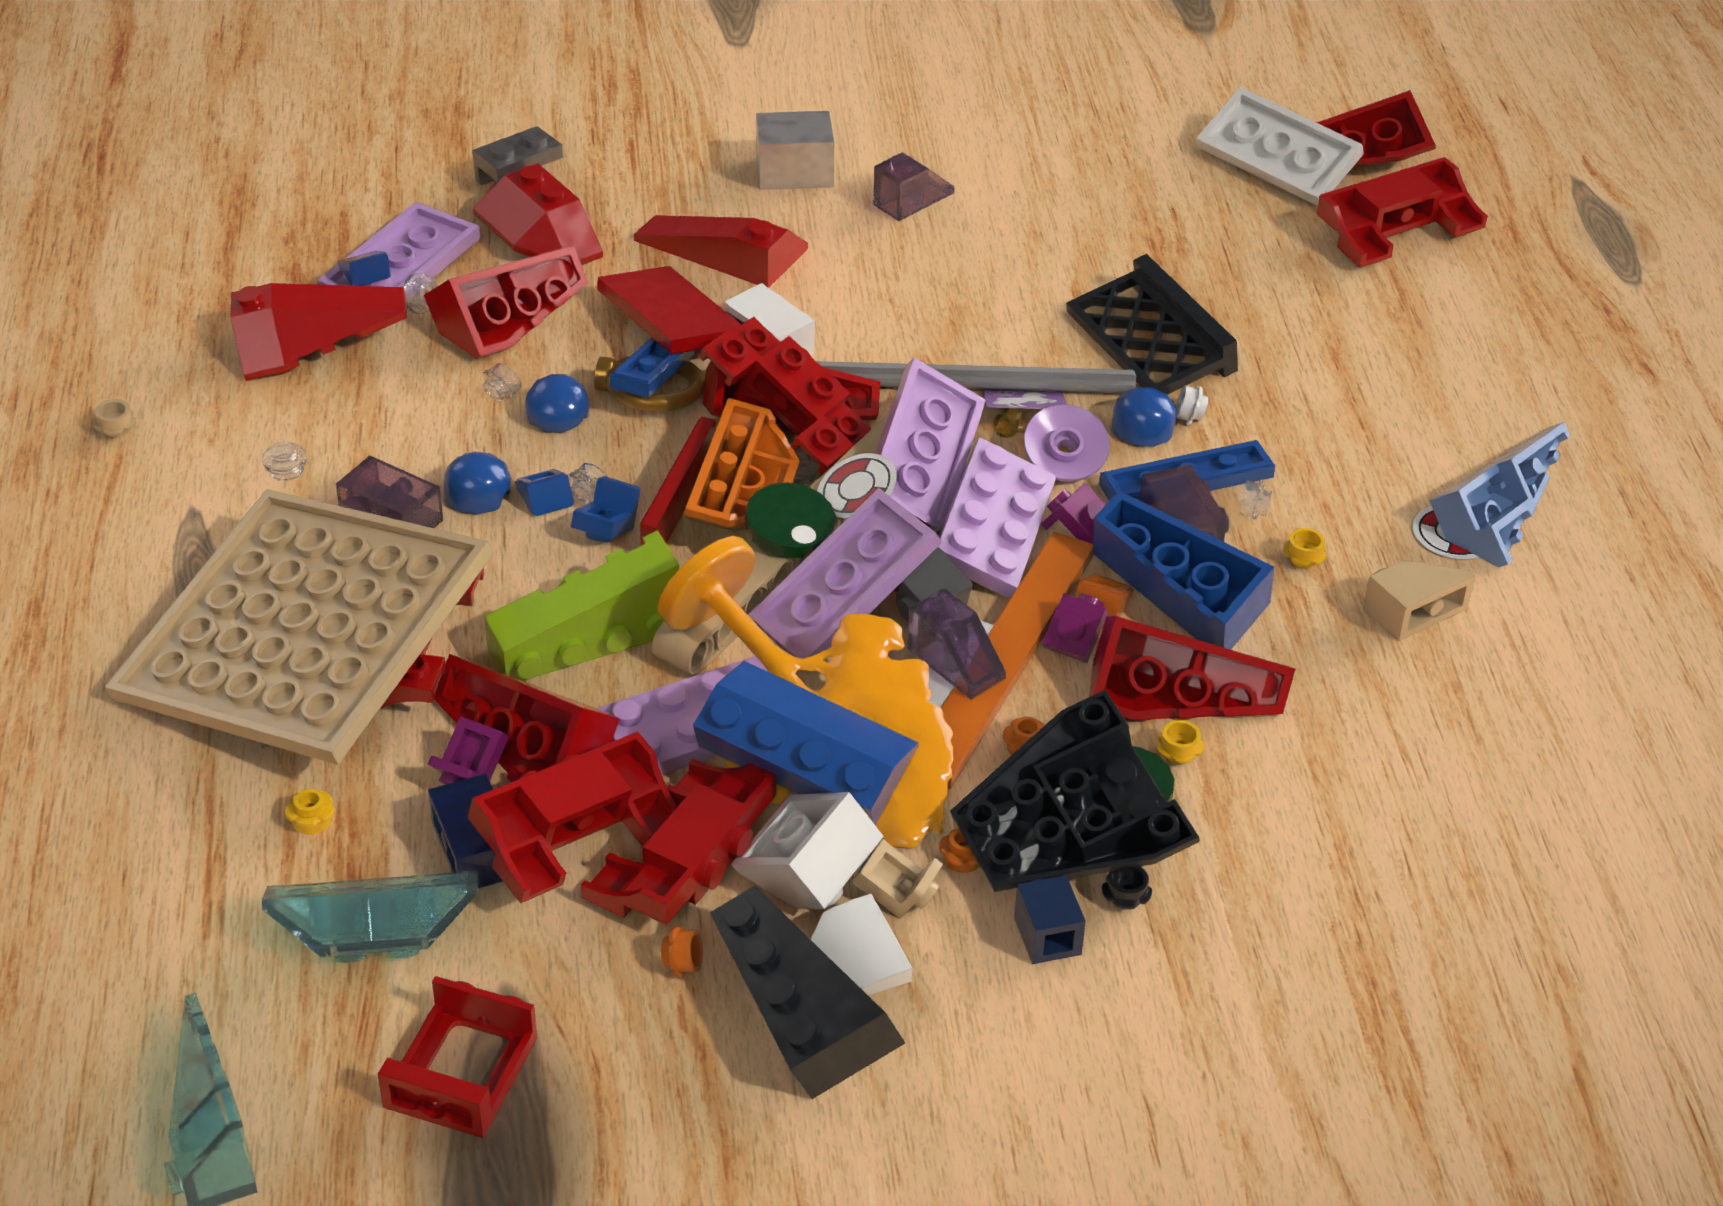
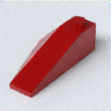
M1411 90L1317 122L1363 145L1364 154L1355 165L1398 162L1436 149L1435 142Z
M655 215L634 234V241L756 285L762 283L768 288L808 250V242L790 230L756 218Z
M269 283L261 286H247L239 291L231 292L230 318L246 381L287 372L300 366L298 359L319 349L325 355L336 350L334 344L346 337L354 335L355 337L363 338L406 319L407 303L404 287Z
M452 654L448 656L445 675H441L434 699L456 724L460 716L499 730L509 736L498 763L508 773L506 777L511 782L518 780L529 771L538 772L558 764L569 755H580L612 742L620 720L616 716Z

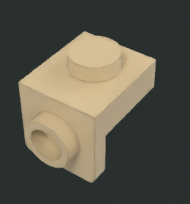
M882 839L872 850L870 856L852 880V883L867 894L871 893L877 902L901 919L914 905L922 909L931 900L940 884L934 881V878L943 863L934 858L924 869H921Z

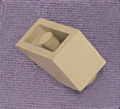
M1403 560L1388 568L1379 569L1370 575L1363 610L1395 639L1400 641L1467 610L1475 575L1470 570Z

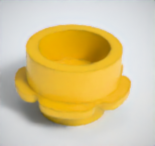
M1299 528L1294 530L1289 536V542H1285L1283 545L1284 555L1290 557L1292 564L1299 568L1306 569L1319 565L1327 557L1325 553V538L1314 529Z
M1171 721L1164 726L1158 735L1157 750L1161 756L1167 758L1172 763L1185 764L1192 762L1195 756H1200L1204 751L1201 732L1195 724L1189 721Z
M304 789L292 796L291 803H288L285 807V816L288 821H292L293 828L299 833L306 835L318 834L326 830L332 822L335 807L331 805L333 804V798L327 792L321 790Z

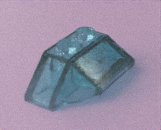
M478 870L267 886L262 898V910L320 957L334 956L335 961L347 963L363 960L366 958V954L387 952L388 957L408 958L419 954L421 949H428L477 895L479 883Z

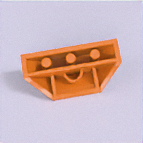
M728 398L686 505L684 515L687 518L728 530L745 529L744 522L748 501L757 490L770 484L793 483L800 460L785 434L775 424L776 419L770 409Z

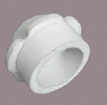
M1185 385L1177 399L1176 418L1185 420L1187 426H1190L1194 419L1201 421L1205 414L1208 397L1203 395L1202 387L1196 386L1193 388Z

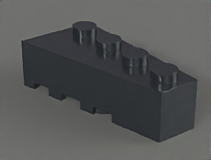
M756 886L751 887L710 912L787 1065L811 1099H814L905 1044V1041L886 1012Z

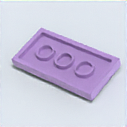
M415 202L345 259L373 251L386 252L389 258L391 277L362 286L404 287L407 301L480 239V227L474 223ZM338 264L318 280L319 285H350Z
M913 358L905 366L876 454L888 458L896 469V483L889 496L933 530L943 527L960 483L986 399L918 359Z
M979 437L971 451L939 534V539L942 543L938 547L968 579L1011 599L1020 584L1057 476Z
M878 488L748 615L765 634L788 654L798 658L813 656L832 647L833 636L839 628L840 620L844 616L852 613L870 614L942 542L936 532Z
M754 656L596 709L620 718L612 741L638 731L655 751L661 774L665 775L688 767L692 758L703 762L716 757L714 753L698 746L693 729V724L715 685L743 661L765 671L767 669Z

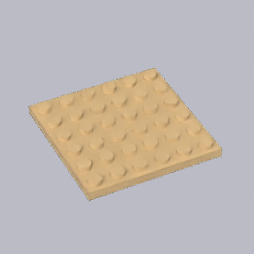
M266 489L107 683L105 689L112 700L339 765L492 557L493 552L486 540Z

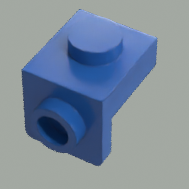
M606 476L598 478L593 502L573 511L571 528L584 531L587 538L599 542H610L613 538L632 530L635 523L640 488Z

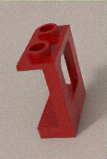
M435 976L432 980L435 1004L402 1061L387 1057L377 1074L382 1106L388 1110L484 1138L537 1040L534 1004L524 1002L515 996H503L476 988L464 981L455 982ZM465 1026L505 1038L509 1041L485 1086L428 1070L449 1032L454 1027Z

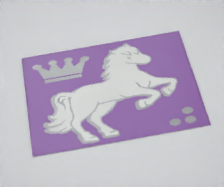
M984 390L987 407L1045 409L1054 405L1066 404L1063 392Z

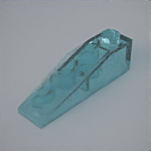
M196 992L185 995L169 1128V1141L174 1160L163 1164L173 1196L184 1193L188 1206H218L257 1193L258 1191L240 1114L226 1073L222 1070L218 1051L212 1042L208 1024Z

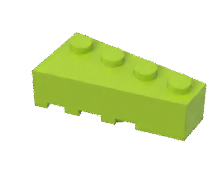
M658 530L643 537L644 545L627 553L620 548L605 556L607 563L583 575L578 569L564 576V580L558 587L547 593L538 589L485 615L487 649L499 672L524 681L652 642L658 628L664 622L657 611L659 597L669 580L679 570V563Z

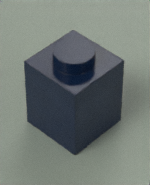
M1067 875L1048 879H1036L1031 882L1017 884L1014 920L1032 964L1082 955L1086 920Z

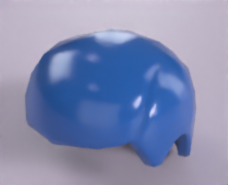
M550 374L538 379L527 392L525 399L528 421L530 425H535L545 432L564 433L577 427L589 415L587 392L575 378L566 374Z
M1137 387L1129 389L1126 393L1121 394L1116 401L1113 409L1112 431L1124 442L1137 446H1157L1166 443L1172 438L1177 417L1176 406L1167 394L1154 388Z
M476 451L465 453L454 459L446 469L444 475V499L450 507L464 513L481 514L496 511L501 507L504 494L510 493L511 475L506 463L491 453Z

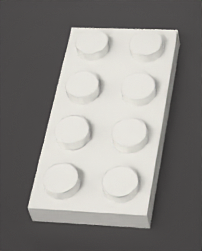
M1242 87L1234 93L1196 138L1198 148L1318 206L1320 194L1333 191L1364 154L1362 144Z

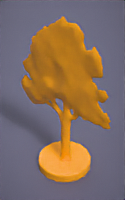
M730 536L719 539L700 550L683 564L669 580L659 597L657 611L663 621L672 629L685 630L703 623L717 613L722 621L762 662L769 673L918 742L919 746L879 818L876 827L884 836L883 839L891 846L910 849L916 847L926 833L934 831L939 834L944 830L942 820L944 818V803L948 796V781L953 778L951 768L954 760V747L951 743L953 732L943 718L944 713L942 709L928 701L932 695L928 687V664L920 659L892 660L887 656L890 650H901L905 646L900 625L891 618L863 613L848 614L840 620L839 628L832 639L831 648L806 658L794 657L781 650L733 600L750 577L756 560L752 548L743 538ZM831 656L830 662L824 661V659ZM799 670L817 671L826 676V683L820 691H813L807 688L795 673ZM715 754L716 757L726 761V768L741 767ZM776 784V796L770 803L783 804L789 793L793 791Z

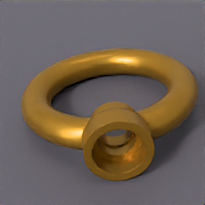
M600 356L597 361L594 377L595 389L609 391L616 400L633 408L647 411L676 410L693 404L704 393L705 377L701 370L689 361L675 372L689 382L685 389L671 394H652L649 398L610 388V374L630 356L618 361Z

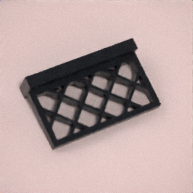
M1148 254L1133 260L1134 271L1066 303L1067 312L1123 370L1135 371L1136 383L1140 387L1154 388L1168 395L1215 371H1218L1224 378L1238 371L1237 340ZM1131 287L1139 293L1137 298L1117 296ZM1091 306L1105 307L1103 315L1086 313L1084 310ZM1113 308L1133 310L1131 317L1111 315ZM1141 311L1158 312L1160 318L1159 320L1139 318ZM1106 328L1127 329L1125 337L1107 335L1105 333ZM1135 330L1155 332L1153 339L1135 338L1133 334ZM1164 332L1180 334L1183 339L1182 342L1161 340ZM1128 349L1149 351L1147 359L1129 357L1127 352ZM1164 352L1178 355L1176 362L1155 360L1156 353ZM1185 355L1203 356L1206 359L1198 364L1183 363ZM1151 371L1172 373L1171 377L1157 384L1149 377Z

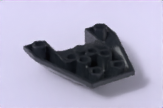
M1106 689L1060 711L950 810L954 822L994 892L1015 889L1017 884L1031 882L1036 879H1048L1067 875L1068 879L1152 865L1200 842L1198 834L1176 799L1169 802L1166 801L1133 749L1129 726Z

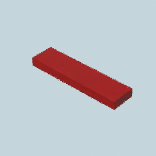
M702 416L698 419L640 523L641 545L645 544L643 537L657 530L666 544L685 511L716 431V419Z

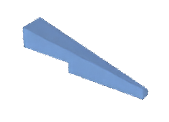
M1565 422L1548 427L1430 499V504L1446 540L1497 567L1508 565L1512 561V557L1509 554L1512 545L1520 542L1524 535L1520 527L1525 519L1532 517L1550 477L1546 471L1549 465L1556 463L1560 457L1557 451L1559 443L1568 439L1570 435Z

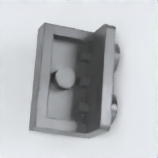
M538 126L472 150L475 179L480 185L499 181L503 176L518 171L524 166L537 163L542 166L563 158L562 144Z

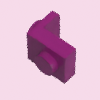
M1085 482L1072 494L1065 488L1046 506L1052 513L1041 525L1048 530L1059 520L1076 539L1093 544L1094 517L1106 504Z
M1063 593L1042 641L1044 647L1088 663L1100 632L1103 629L1105 618L1109 616L1104 603L1093 596L1080 593L1077 598Z
M460 716L442 759L431 755L428 765L441 772L438 781L450 787L466 792L470 784L486 791L509 736L499 730Z

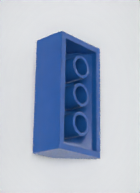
M743 661L715 685L693 724L699 747L741 767L752 763L776 774V784L797 794L849 792L875 826L919 746L918 742L746 661Z

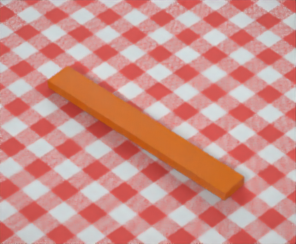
M1053 531L941 707L944 713L943 718L953 732L951 743L954 747V760L951 765L953 778L948 781V789L953 787L1043 640L1063 593L1071 594L1094 556L1093 544Z

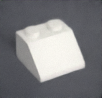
M849 792L791 794L753 838L743 856L737 857L731 865L738 873L796 909H825L841 897L843 893L842 887L856 871L860 870L872 850L884 836Z

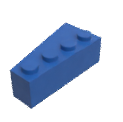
M1118 491L1094 517L1093 554L1197 640L1232 649L1271 603L1274 566L1140 500Z

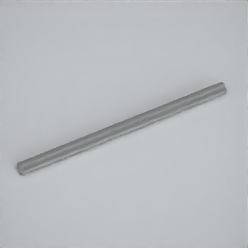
M816 361L825 368L880 381V387H899L905 366L907 365L900 363ZM926 364L963 387L975 390L1123 394L1129 389L1136 388V374L1133 370Z

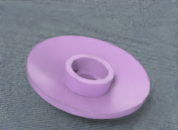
M1061 404L1041 410L1030 420L1024 434V449L1032 464L1038 465L1056 475V480L1074 482L1087 479L1102 468L1109 454L1110 440L1105 426L1094 414L1078 406ZM1066 447L1070 449L1071 453L1062 452L1058 448Z

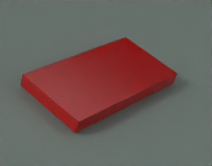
M671 266L598 277L597 290L671 355L703 349V347L730 327L736 330L741 326L738 321Z

